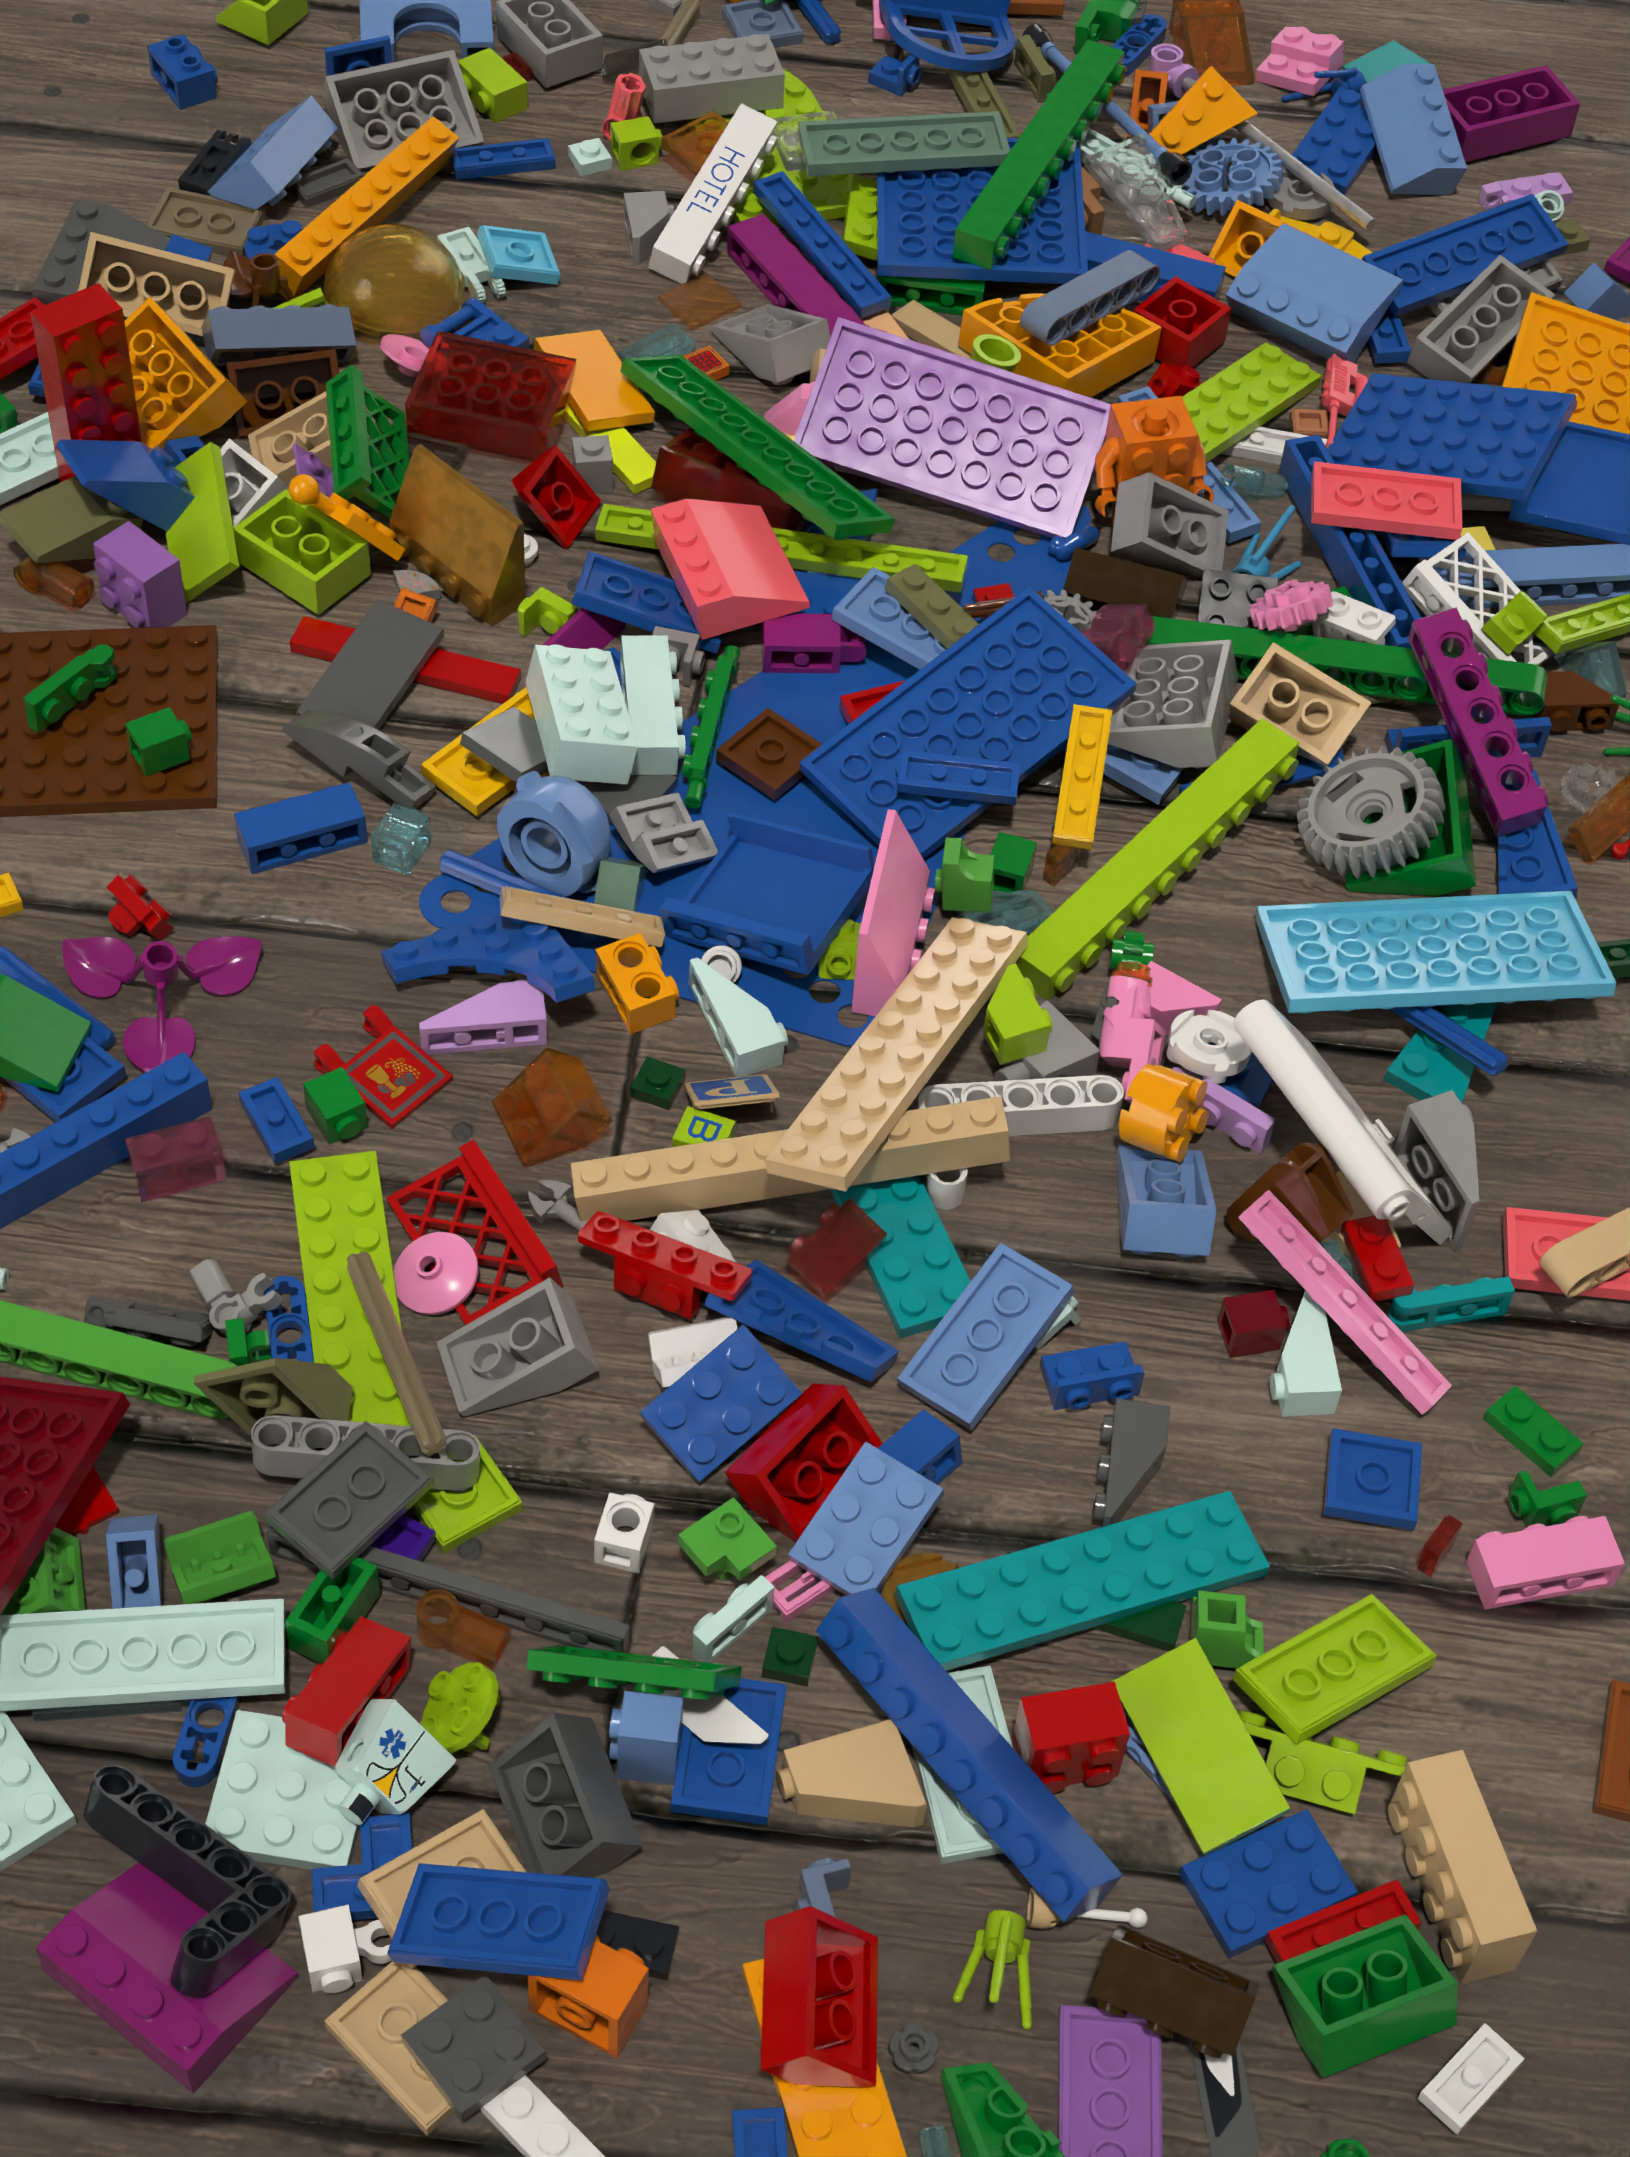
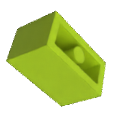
M490 47L458 60L470 100L481 113L486 114L494 123L528 110L527 81Z

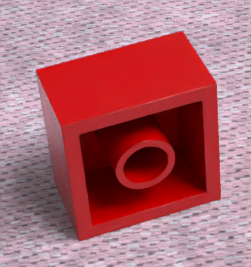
M1175 276L1133 310V313L1139 314L1162 327L1156 359L1180 367L1188 365L1193 368L1226 340L1232 308Z
M1115 1681L1020 1698L1011 1739L1012 1746L1052 1794L1065 1789L1068 1785L1086 1782L1090 1786H1098L1108 1783L1114 1777H1118L1130 1737V1731Z

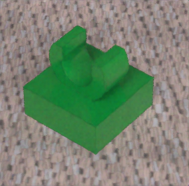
M243 1318L225 1320L230 1362L241 1366L249 1364V1362L254 1363L271 1359L267 1330L253 1331L245 1336Z

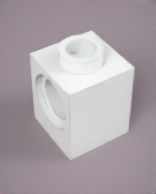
M609 1492L594 1539V1563L640 1573L654 1527V1503L648 1502L634 1494L618 1495ZM621 1526H630L634 1528V1530L630 1532H621L617 1530V1528Z

